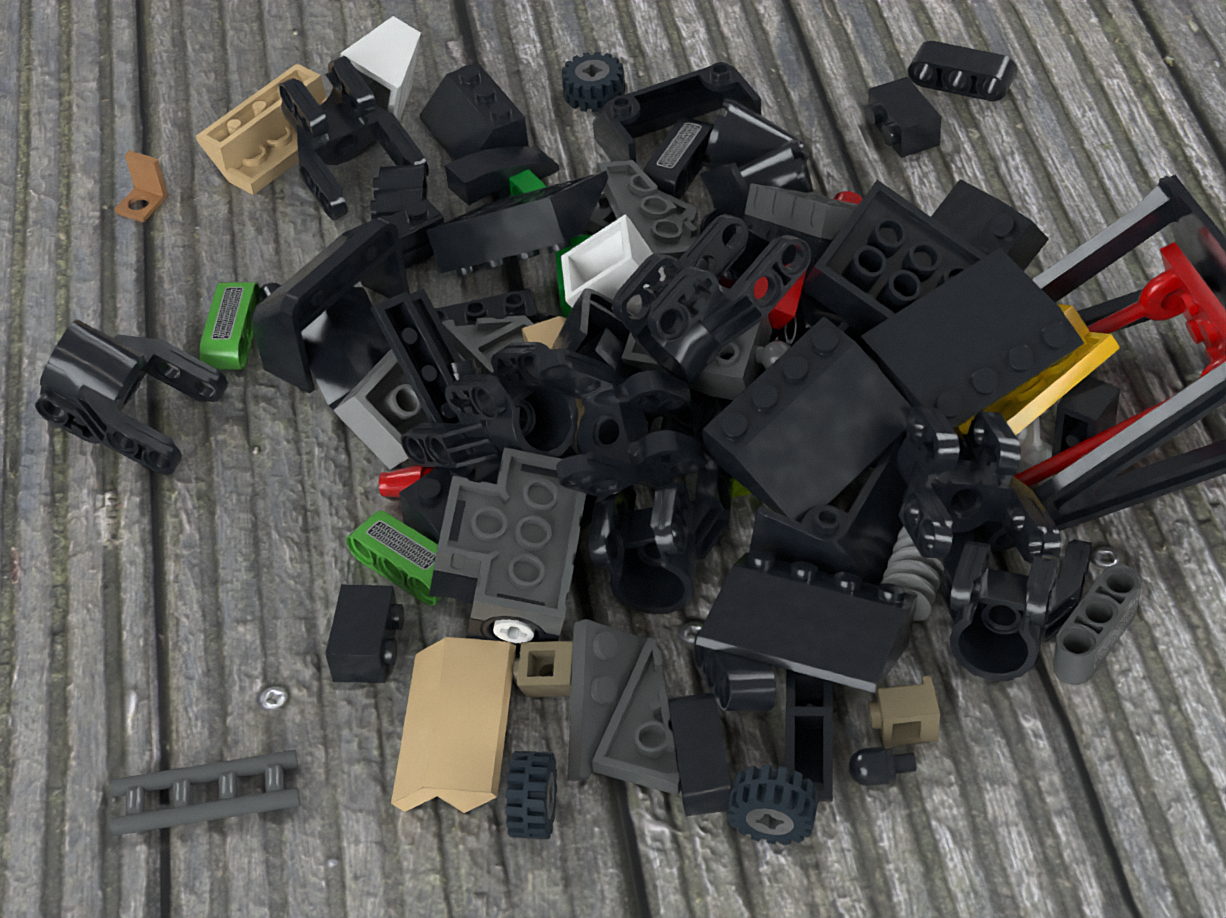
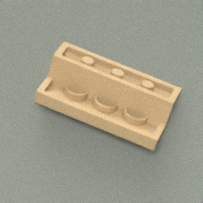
M299 64L292 66L196 135L197 142L228 182L252 195H255L299 162L297 134L281 111L282 99L279 93V84L294 78L304 83L319 106L327 100L322 76Z
M445 637L415 654L391 801L392 805L406 812L438 796L458 810L466 813L498 797L513 664L516 653V646L506 641Z

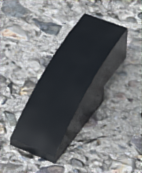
M505 146L483 150L445 165L448 188L468 206L490 194H493L498 200L510 197L509 178L527 169L539 180L559 171V164L538 147Z
M786 669L785 767L787 772L793 773L797 771L802 774V779L809 778L813 782V787L818 789V802H833V681Z

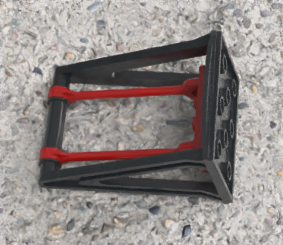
M1166 175L1160 178L1158 185L1134 209L1032 279L1056 303L1171 223L1175 242L1159 249L1165 268L1164 272L1151 279L1141 290L1079 310L1077 313L1090 332L1111 334L1149 320L1164 321L1183 314L1187 320L1185 324L1191 338L1196 344L1204 343L1207 348L1205 353L1210 362L1202 371L1199 379L1178 394L1013 476L1027 487H1031L1055 475L1034 489L1033 492L1059 531L1226 474V439L1116 476L1221 405L1226 404V237L1195 201L1176 175L1171 177ZM957 435L959 439L958 460H964L967 445ZM986 521L979 527L978 532L984 543L990 544V551L1001 552L1016 547L1000 522Z

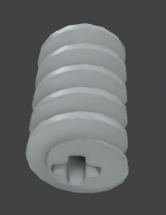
M903 526L900 530L898 540L893 547V554L889 558L888 567L883 574V581L880 584L890 583L899 585L905 589L906 593L918 596L913 621L924 620L931 614L932 604L936 599V591L941 585L945 558H923L905 527Z

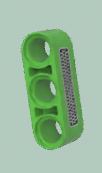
M219 282L217 284L201 338V361L217 370L245 369L254 338L252 314L258 305L257 293L260 289L258 282Z
M377 510L347 536L346 544L349 550L362 564L429 606H434L441 599L440 597L429 596L438 544L382 510Z

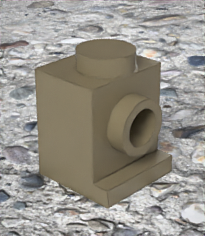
M573 641L521 642L520 658H516L513 664V678L515 684L527 697H571ZM553 670V676H546L548 672Z
M923 676L922 684L895 685L890 688L877 689V701L868 702V717L871 730L879 729L882 746L890 747L939 741L940 710L932 676Z

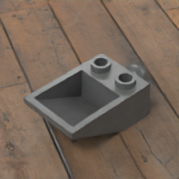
M645 287L646 290L653 294L652 290H649L648 287ZM641 298V301H640V304H639L637 313H639V311H640V309H641V307H642V298ZM767 315L764 320L724 346L692 384L688 383V387L708 396L734 400L758 378L762 365L767 370L791 346L784 341H772L769 343L772 328ZM630 332L622 355L623 363L644 371L655 370L673 376L639 346Z

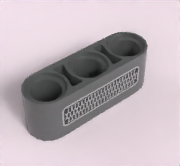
M1115 564L1103 570L1058 631L1053 671L1061 681L1068 684H1082L1089 681L1135 618L1142 585L1141 576L1135 569L1127 565Z

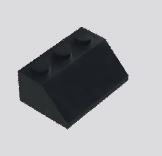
M478 62L463 66L456 71L446 74L420 113V120L453 161L493 148L529 146L525 116Z

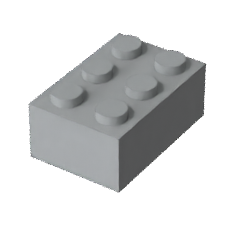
M392 349L333 410L389 469L408 459L401 445V436L420 423H430ZM459 354L461 360L464 361L465 359Z

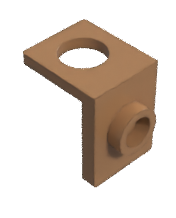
M129 150L125 154L134 189L114 210L118 215L145 222L169 196L158 159ZM138 200L149 202L145 208L140 210L129 208L133 202Z

